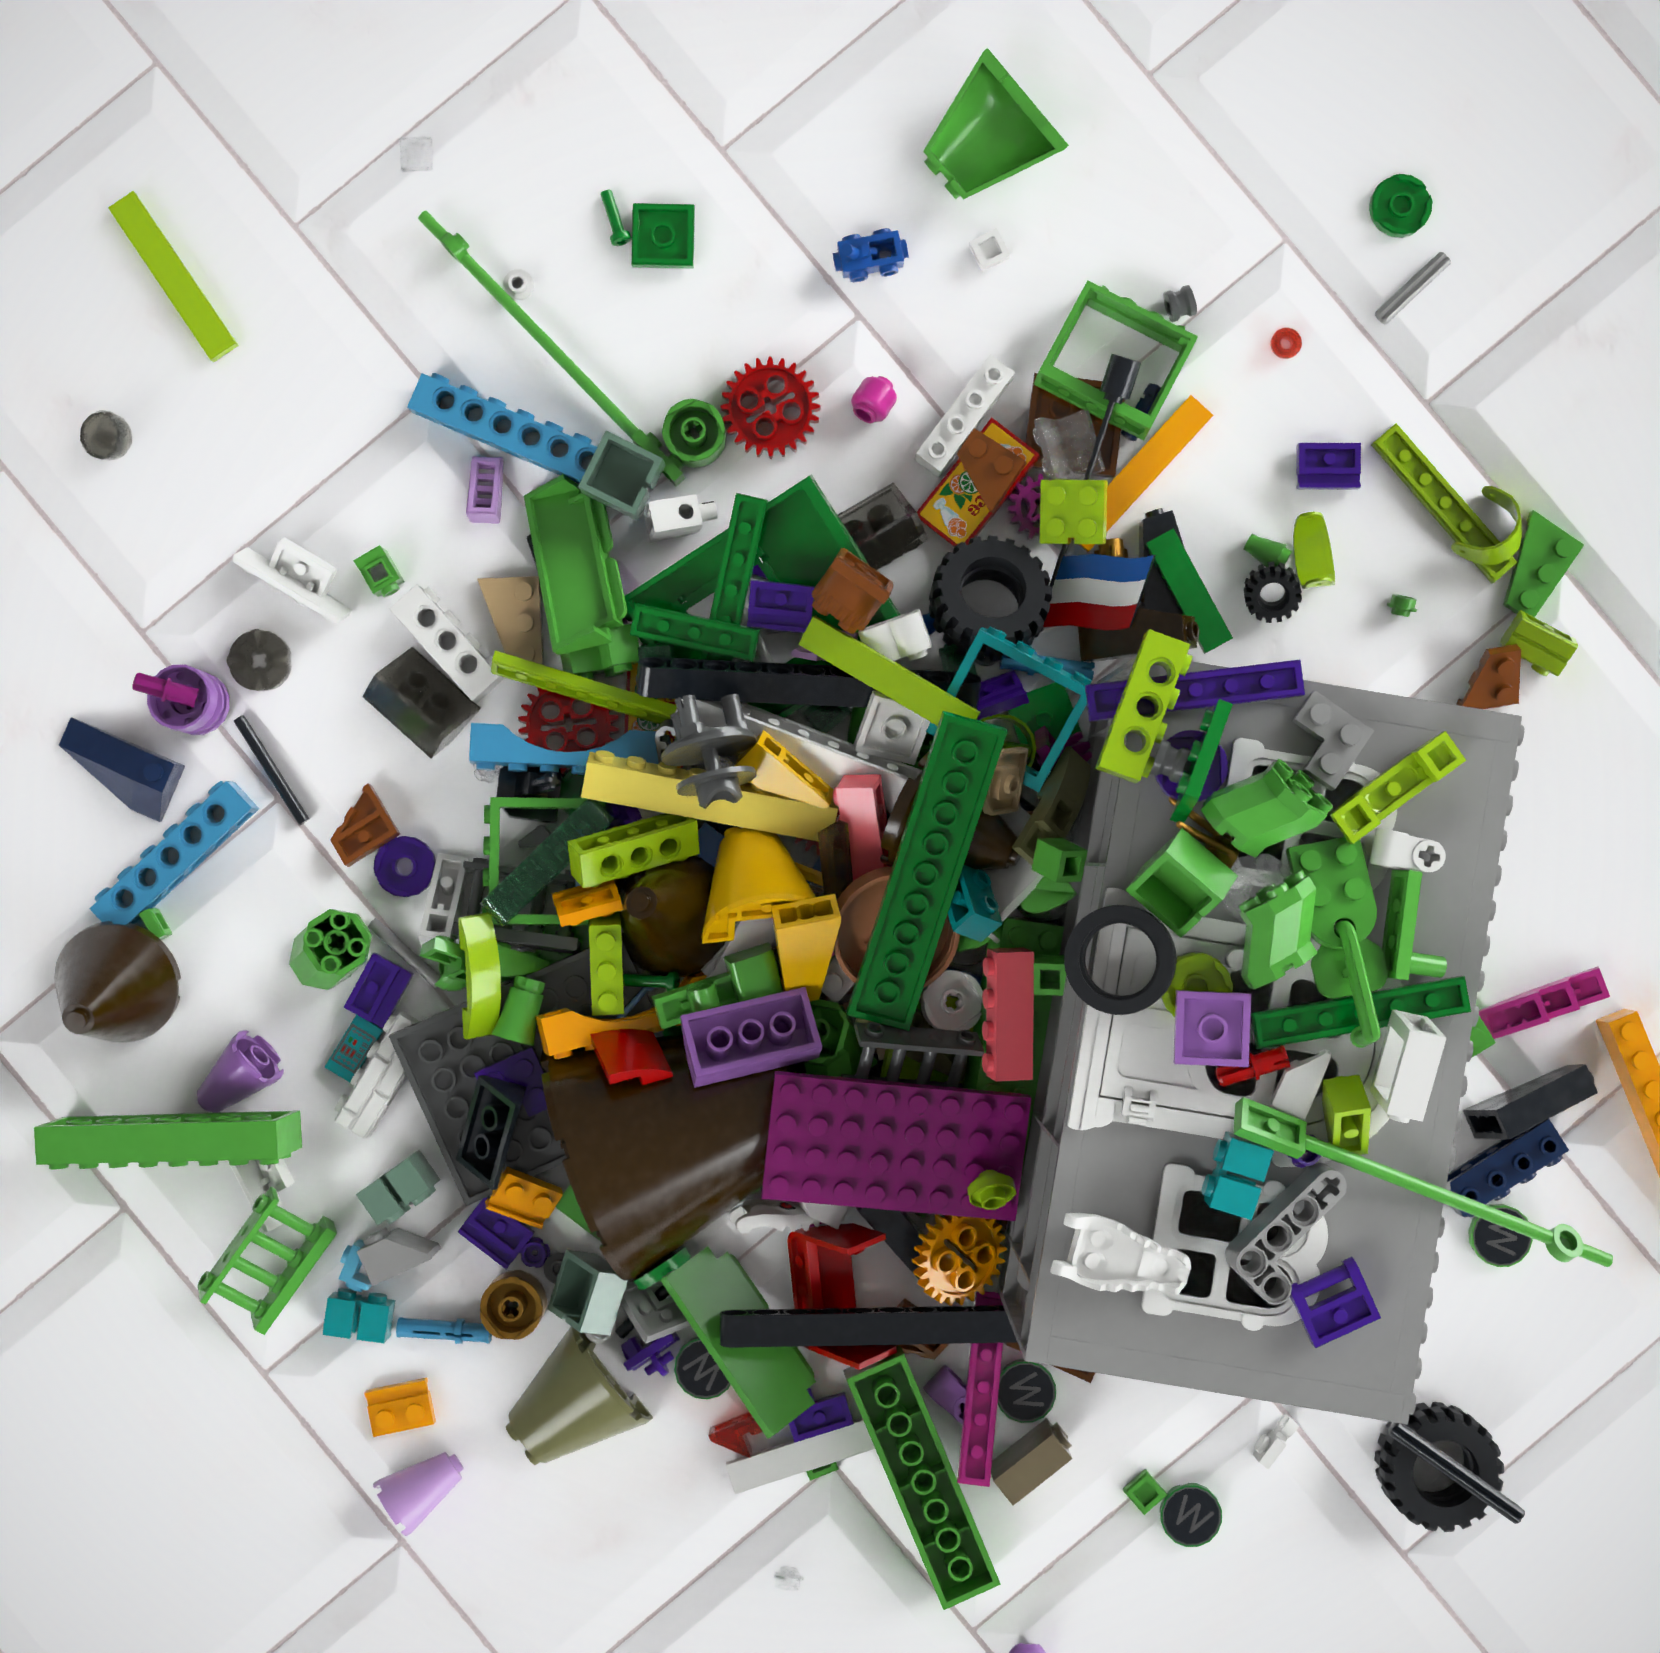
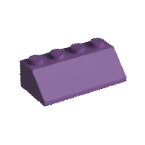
M805 987L680 1016L686 1058L694 1088L817 1059L822 1050V1043Z

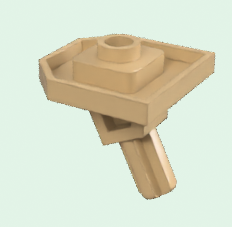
M1015 747L1001 750L982 808L985 814L993 816L1018 811L1029 749Z

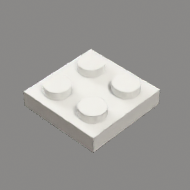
M873 690L853 745L854 750L915 765L930 721L879 691Z

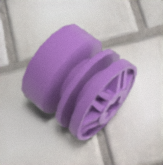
M185 664L168 666L154 676L165 680L169 677L172 682L192 688H199L198 701L195 702L194 708L170 700L162 702V698L147 694V705L151 716L160 725L190 735H205L215 731L225 721L229 711L230 697L225 685L216 676Z

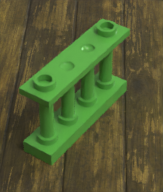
M270 1187L265 1195L261 1194L256 1199L252 1208L253 1212L211 1271H206L201 1276L197 1285L201 1303L206 1305L213 1293L251 1312L254 1330L263 1335L267 1333L337 1235L334 1221L325 1216H322L318 1223L310 1224L277 1206L279 1198L276 1189ZM268 1216L305 1235L306 1240L300 1249L296 1248L293 1250L258 1230ZM253 1242L286 1260L287 1267L282 1274L274 1275L240 1256L248 1244ZM233 1267L269 1286V1292L263 1300L259 1299L257 1301L222 1281Z

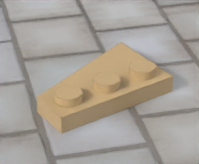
M539 576L477 578L504 652L544 665Z

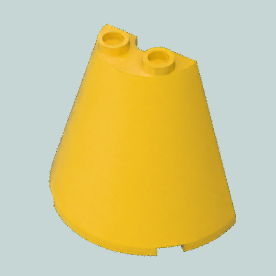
M738 827L729 828L724 832V838L719 844L702 932V944L733 941L735 938L736 921L772 918L771 906L816 897L776 833Z

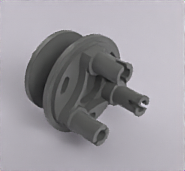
M731 694L721 698L726 722L724 727H707L703 722H700L695 695L683 696V701L682 698L675 699L678 712L673 713L670 717L677 741L665 748L661 754L662 763L670 766L704 763L706 772L679 782L676 785L677 793L681 796H697L699 806L704 809L716 800H727L737 803L742 798L740 786L752 781L756 777V770L751 766L721 768L720 759L743 752L757 741L756 735L748 730L739 694Z

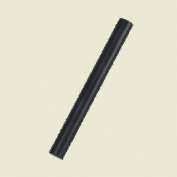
M242 715L236 718L233 722L299 826L309 821L310 818L246 717Z

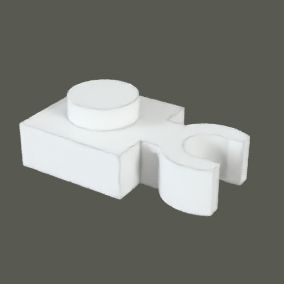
M1287 1414L1281 1417L1274 1431L1270 1430L1267 1435H1262L1254 1446L1253 1456L1258 1463L1268 1470L1286 1448V1441L1294 1435L1299 1427Z

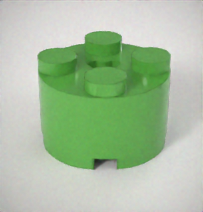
M697 399L682 400L669 409L662 428V436L668 452L678 459L683 466L688 468L703 467L714 462L721 455L726 444V430L719 411L713 405ZM695 428L699 432L700 437L694 439L690 436L689 430Z

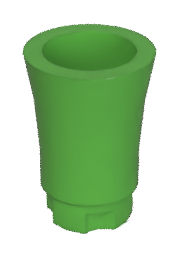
M516 975L513 983L514 987L510 986L503 1010L491 1034L514 1042L534 1046L537 1026L535 1016L539 1015L544 997L541 994L543 993L545 983Z

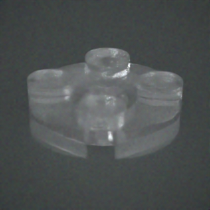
M1259 854L1256 858L1250 855L1242 856L1236 859L1231 868L1238 877L1222 900L1223 904L1235 919L1244 922L1239 913L1238 905L1252 898L1249 893L1253 889L1251 882L1257 880L1259 883H1265L1266 886L1275 883L1277 886L1283 883V879L1292 873L1281 860L1270 854Z

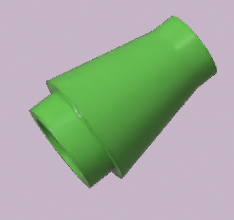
M1253 533L1243 550L1250 553L1265 567H1269L1268 562H1274L1275 567H1278L1279 562L1286 564L1292 553L1291 550L1286 548V544L1262 538Z

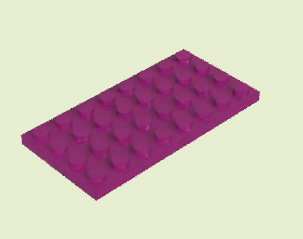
M775 1071L761 1199L1016 1221L1031 1096L1030 1094ZM995 1170L998 1173L1010 1176L1014 1180L1016 1188L1014 1198L1003 1207L993 1210L973 1206L969 1201L967 1188L970 1183L979 1177L981 1172Z

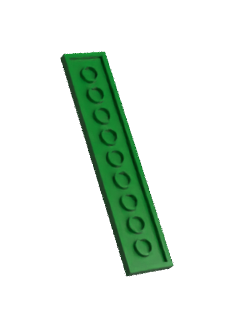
M942 711L850 998L847 1015L909 1031L1008 732L1006 728Z

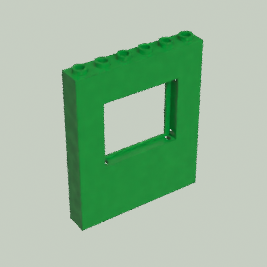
M812 474L767 503L754 566L759 565L768 581L816 587L841 548L847 549L868 564ZM728 529L624 596L627 606L625 618L632 622L635 604L637 603L688 614L686 610L713 594L716 589ZM890 597L884 604L882 603L866 627L901 615ZM813 608L812 618L817 616L839 630L845 631L838 625L840 620L830 613L828 616H824ZM639 637L642 644L647 649L651 647L657 657L701 659V650ZM793 657L785 662L788 664L834 666L823 660L813 661ZM744 702L783 718L805 706Z

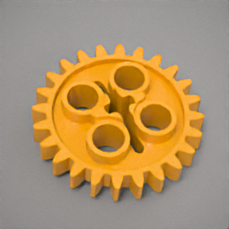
M935 1214L936 1224L933 1226L926 1223L925 1225L929 1232L927 1235H918L923 1243L922 1245L914 1246V1249L920 1253V1256L912 1259V1262L919 1266L913 1271V1274L920 1278L917 1284L924 1289L923 1292L941 1304L945 1302L949 1306L956 1302L962 1306L965 1297L972 1302L974 1301L976 1291L984 1295L983 1286L985 1284L993 1286V1281L990 1278L992 1274L1000 1275V1271L996 1269V1266L1005 1262L1004 1259L999 1257V1254L1007 1250L1005 1246L1000 1244L1006 1236L999 1232L1002 1225L997 1223L996 1219L951 1215L941 1217ZM945 1239L955 1246L960 1254L975 1265L974 1270L944 1244Z

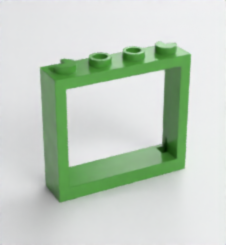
M1087 280L1039 369L1034 385L1103 420L1109 400L1103 399L1105 392L1099 391V389L1054 367L1086 305L1179 352L1148 414L1124 402L1122 404L1115 402L1109 423L1144 441L1198 336L1185 330V326L1175 325L1165 320L1161 314L1138 306L1132 299L1120 297L1110 292L1106 286L1100 287Z
M490 797V805H484V824H490V836H484L483 854L489 855V868H483V886L489 887V899H483L482 913H490L493 925L561 926L558 915L499 914L500 808L592 809V834L604 831L605 802L586 798ZM586 920L574 926H589V922Z

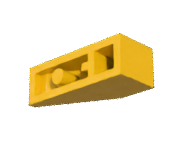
M764 730L756 737V743L739 755L734 765L754 767L756 777L748 783H752L758 789L825 809L831 804L834 789Z

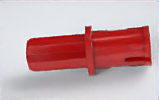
M1281 1045L1254 1055L1249 1052V1067L1217 1066L1216 1076L1221 1086L1231 1085L1250 1078H1254L1257 1081L1261 1075L1290 1068V1062L1286 1060L1289 1058L1284 1046Z

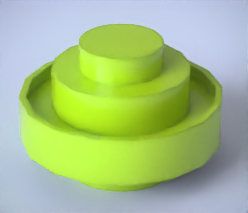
M995 1170L981 1172L979 1177L970 1183L967 1188L970 1203L973 1206L987 1210L1003 1207L1016 1195L1014 1180L1010 1176L998 1173Z

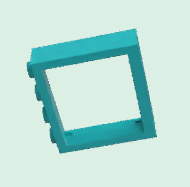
M991 626L988 629L982 627L978 631L947 693L956 697L983 644H986L1081 695L1040 771L1026 765L1023 784L1039 793L1087 705L1085 686L1090 685L1092 680L1076 671L1074 675L1062 669L1064 665L1054 658L1047 656L1044 660L1033 654L1035 649L1024 642L1018 641L1017 644L1008 641L1005 639L1007 634L1000 629L997 630ZM930 722L926 732L935 736L938 726Z

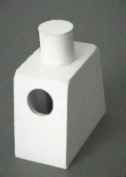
M695 494L650 501L643 512L650 543L697 533L703 525L702 522L718 519L715 502L709 501L698 504ZM679 513L686 514L689 519L682 518Z

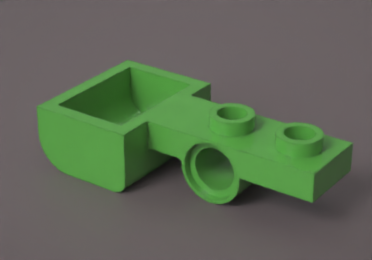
M767 942L724 956L727 972L651 996L660 1027L665 1029L680 1024L681 1015L784 992L772 945Z

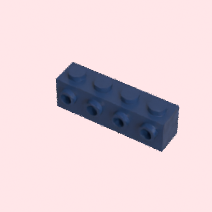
M1547 1119L1511 1139H1501L1448 1173L1447 1181L1450 1182V1191L1487 1204L1493 1199L1498 1201L1510 1194V1188L1518 1183L1525 1184L1533 1180L1537 1176L1536 1172L1543 1167H1551L1558 1164L1563 1159L1562 1155L1570 1150L1550 1119ZM1453 1208L1455 1213L1464 1218L1467 1216L1474 1217V1215Z

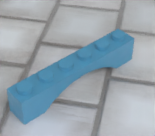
M471 723L469 761L471 764H476L477 770L492 771L495 770V765L508 766V771L527 772V767H540V772L559 773V768L571 769L572 774L585 775L589 752L596 753L598 750L609 751L616 757L622 758L637 756L645 759L648 763L659 764L655 743L656 731L629 730L617 740L599 748L580 752H560L530 744L513 734L503 724Z

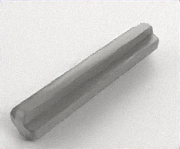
M1439 252L1375 312L1376 318L1382 324H1388L1451 264L1450 258L1444 252Z

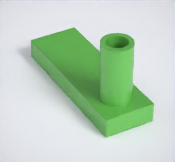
M1392 870L1382 942L1388 978L1409 981V974L1442 978L1446 973L1447 961L1445 957L1412 952L1422 872Z

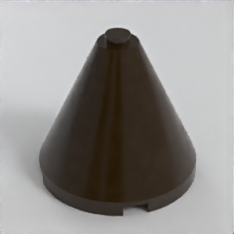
M929 752L919 761L918 766L925 767ZM923 771L920 772L915 780L908 778L887 822L881 847L888 850V857L881 855L880 860L889 867L894 864ZM982 809L964 865L974 869H1008L1011 864L1017 865L1021 856L1012 846L1018 837L1000 815H988Z
M694 855L684 861H674L631 874L625 881L619 893L623 910L618 911L621 918V938L630 958L641 968L661 976H667L670 971L678 972L679 977L691 976L702 972L701 969L724 946L726 941L702 944V932L715 869L713 865Z
M105 921L83 929L67 942L56 962L54 982L64 1026L74 1034L119 1043L139 1041L153 1035L162 1028L172 1017L180 1001L178 981L181 979V975L173 954L156 935L132 923L127 926L112 924V921Z

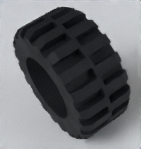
M988 535L987 540H981L980 536L970 538L968 545L965 542H961L954 546L953 553L947 552L936 569L929 595L930 617L934 618L933 626L936 632L944 633L942 640L948 646L955 644L957 646L956 652L964 656L982 627L988 629L991 626L997 630L1000 629L1007 634L1005 639L1014 644L1021 641L1029 646L1032 645L1034 638L1038 637L1043 628L1052 599V588L1048 586L1050 577L1046 570L1041 571L1042 561L1037 556L1032 558L1030 556L1031 550L1026 546L1022 545L1020 548L1014 545L1015 540L1006 538V541H1000L998 536ZM974 581H996L1013 593L1018 603V609L1007 616L987 617L975 612L968 606L961 590L967 584ZM983 644L976 660L983 661L984 656H990L991 661H999L1002 659L1003 653Z
M1424 1402L1416 1404L1414 1413L1412 1415L1409 1414L1408 1425L1406 1426L1431 1444L1438 1441H1454L1459 1444L1464 1455L1463 1466L1496 1490L1502 1491L1504 1482L1498 1477V1474L1504 1473V1463L1498 1458L1501 1455L1499 1446L1492 1440L1493 1436L1471 1415L1466 1414L1456 1406L1450 1405L1447 1407L1442 1402H1432L1431 1407H1428ZM1388 1422L1386 1427L1389 1428L1392 1422ZM1388 1433L1387 1435L1380 1434L1377 1443L1382 1449L1381 1451H1375L1374 1461L1379 1465L1375 1469L1377 1479L1382 1484L1381 1489L1386 1497L1410 1522L1417 1526L1422 1524L1425 1529L1436 1531L1439 1526L1444 1532H1454L1455 1525L1465 1529L1472 1526L1470 1520L1476 1517L1480 1521L1487 1515L1484 1510L1488 1505L1456 1482L1440 1491L1429 1492L1419 1489L1413 1479V1468L1418 1455L1392 1438Z

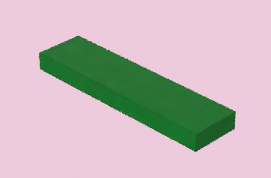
M1174 528L1147 542L1145 546L1151 556L1156 555L1154 563L1182 615L1195 617V622L1199 627V639L1197 642L1203 653L1205 654L1233 639Z
M637 603L634 608L630 635L753 662L756 656L761 629Z

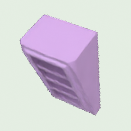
M472 456L466 515L472 523H500L503 457ZM479 469L495 470L494 474L479 473ZM478 482H493V486L478 485ZM478 494L492 495V498H478Z

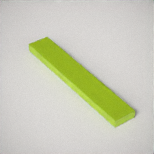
M131 191L109 206L108 209L209 359L214 363L238 347V343L137 193Z
M1397 423L1371 444L1455 542L1481 548L1500 543L1496 536ZM1512 556L1509 560L1495 565L1473 563L1492 584L1518 562Z
M813 616L798 644L937 726L942 711L977 720L981 713L817 616Z
M496 650L492 658V674L653 723L661 724L664 720L671 719L670 715L675 713L677 708L676 705L640 696L631 691Z

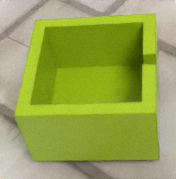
M1041 480L1039 544H1071L1072 538H1074V544H1106L1108 480Z

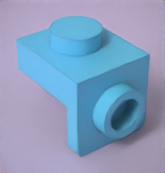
M358 1239L352 1246L347 1245L340 1260L344 1266L338 1278L346 1282L345 1286L358 1292L368 1291L372 1287L368 1276L359 1272L362 1263L357 1251L364 1246V1242L361 1239Z

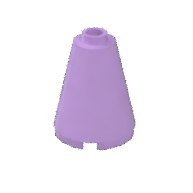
M444 1452L378 1479L373 1483V1487L375 1489L381 1488L382 1491L377 1494L380 1502L395 1525L401 1522L406 1527L401 1533L407 1537L462 1479L460 1472L464 1470V1467L455 1454L449 1456Z

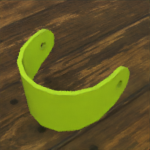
M1484 486L1481 490L1482 494L1510 513L1516 522L1515 529L1507 539L1494 546L1481 548L1461 542H1454L1451 545V549L1466 560L1481 565H1495L1509 560L1519 550L1522 539L1520 507L1512 495L1493 486Z
M1321 512L1300 514L1295 520L1293 531L1295 567L1302 589L1334 586L1336 582L1334 560L1324 516Z
M996 714L979 720L984 722L995 718L1002 719L1019 727L1031 747V755L1029 756L1027 766L1031 767L1033 765L1036 745L1034 735L1025 722L1014 716Z

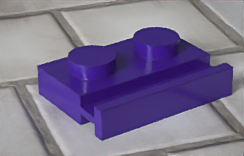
M1298 443L1296 445V490H1358L1361 488V443Z
M751 580L747 627L804 633L812 619L813 607L811 605L814 602V598L811 593L815 586Z
M1014 670L981 682L977 709L981 713L977 718L978 721L1029 703L1027 692L1024 690Z
M374 952L343 1008L369 1022H373L383 1029L389 1017L394 1013L415 973Z
M488 1196L480 1201L457 1232L507 1270L535 1231L525 1223L486 1209L485 1201L487 1198H490Z

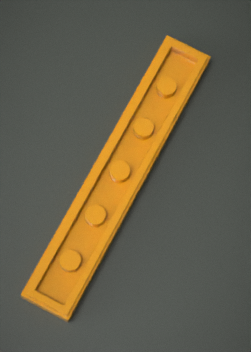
M1192 395L1185 400L1107 486L1106 533L1214 416ZM1096 544L1078 545L1088 553Z

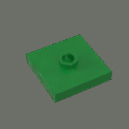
M633 203L632 268L694 269V204Z
M1054 682L1027 692L1029 703L1007 711L1009 715L1026 723L1034 735V740V732L1044 725L1054 739L1057 740L1073 710L1066 687ZM1078 722L1070 735L1082 732ZM1012 723L1018 742L1028 744L1027 738L1020 728Z

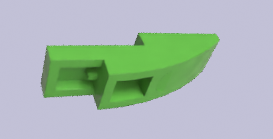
M436 936L422 944L420 957L448 965L447 978L466 982L465 951L459 948V944L454 943V940L447 936ZM497 942L501 983L513 981L516 975L526 976L549 965V961L539 958L537 953L530 951L520 952L511 949V945L507 943Z

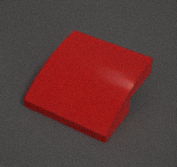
M617 1029L590 1034L592 1046L609 1084L638 1077L641 1084L645 1085L673 1077L672 1070L653 1032L640 1029Z

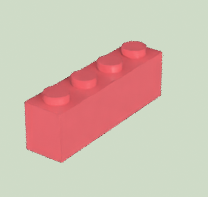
M881 774L844 775L833 791L834 804L839 807L840 813L838 831L839 834H843L844 839L842 857L843 861L848 864L847 887L867 872L889 867L880 860L881 855L888 857V850L881 847L888 822Z
M1024 947L987 949V957L983 959V973L987 977V989H984L982 995L983 1006L986 1009V1021L982 1025V1035L986 1041V1053L982 1056V1068L986 1076L996 1082L1033 1080L1034 951Z

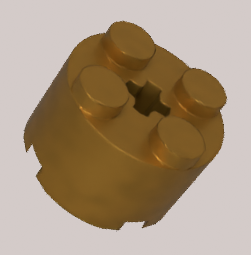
M523 1270L509 1271L499 1275L482 1295L480 1303V1319L482 1324L496 1338L518 1340L528 1336L541 1321L548 1302L544 1287L537 1278ZM516 1301L519 1304L517 1308L510 1309L508 1307L510 1302Z

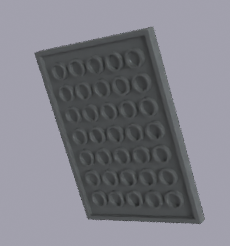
M622 941L623 975L638 974ZM586 948L524 976L545 983L543 993L541 994L544 997L539 1015L567 1008L578 1014L594 1018L613 1019L618 1016H592L590 948ZM514 980L501 986L499 1017L506 1002L510 986L514 987ZM623 986L624 1008L643 987ZM647 993L626 1017L652 1008ZM467 1001L392 1033L389 1035V1038L465 1206H468L492 1195V1190L456 1160L477 1082L474 1072L522 1051L531 1045L514 1042L492 1034L467 1040L464 1039L462 1008L467 1007ZM537 1025L533 1047L541 1062L543 1046ZM663 1031L654 1033L655 1037H663ZM522 1103L504 1171L506 1167H510L530 1176H535L562 1164L563 1159L567 1158L564 1149H561L560 1140H555L547 1109L529 1117Z

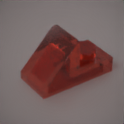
M748 1411L710 1427L708 1436L711 1442L745 1457L752 1458V1448L746 1433L750 1432L751 1435H756L763 1431Z

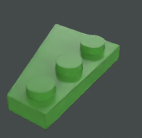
M1532 510L1529 512L1527 529L1519 547L1518 563L1515 569H1513L1503 605L1515 614L1522 610L1535 617L1584 544Z

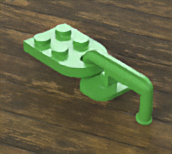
M1346 837L1288 847L1285 851L1291 874L1303 870L1316 887L1311 937L1321 944L1317 954L1311 960V969L1316 988L1323 996L1331 999L1353 996L1360 1026L1352 1030L1350 1034L1351 1043L1358 1048L1371 1045L1378 1041L1381 1036L1371 992L1377 991L1384 986L1388 978V971L1381 947L1366 938L1375 926L1377 907L1361 841L1359 839L1354 844H1350Z

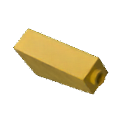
M835 894L771 906L784 992L805 987L809 1001L819 1000L841 925V916Z

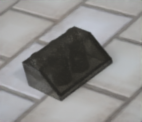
M894 482L838 514L866 561L875 570L890 564L893 560L916 549L919 545L929 540L918 513Z
M413 646L377 672L362 696L431 759L448 746L481 709L480 706L471 701L460 688Z

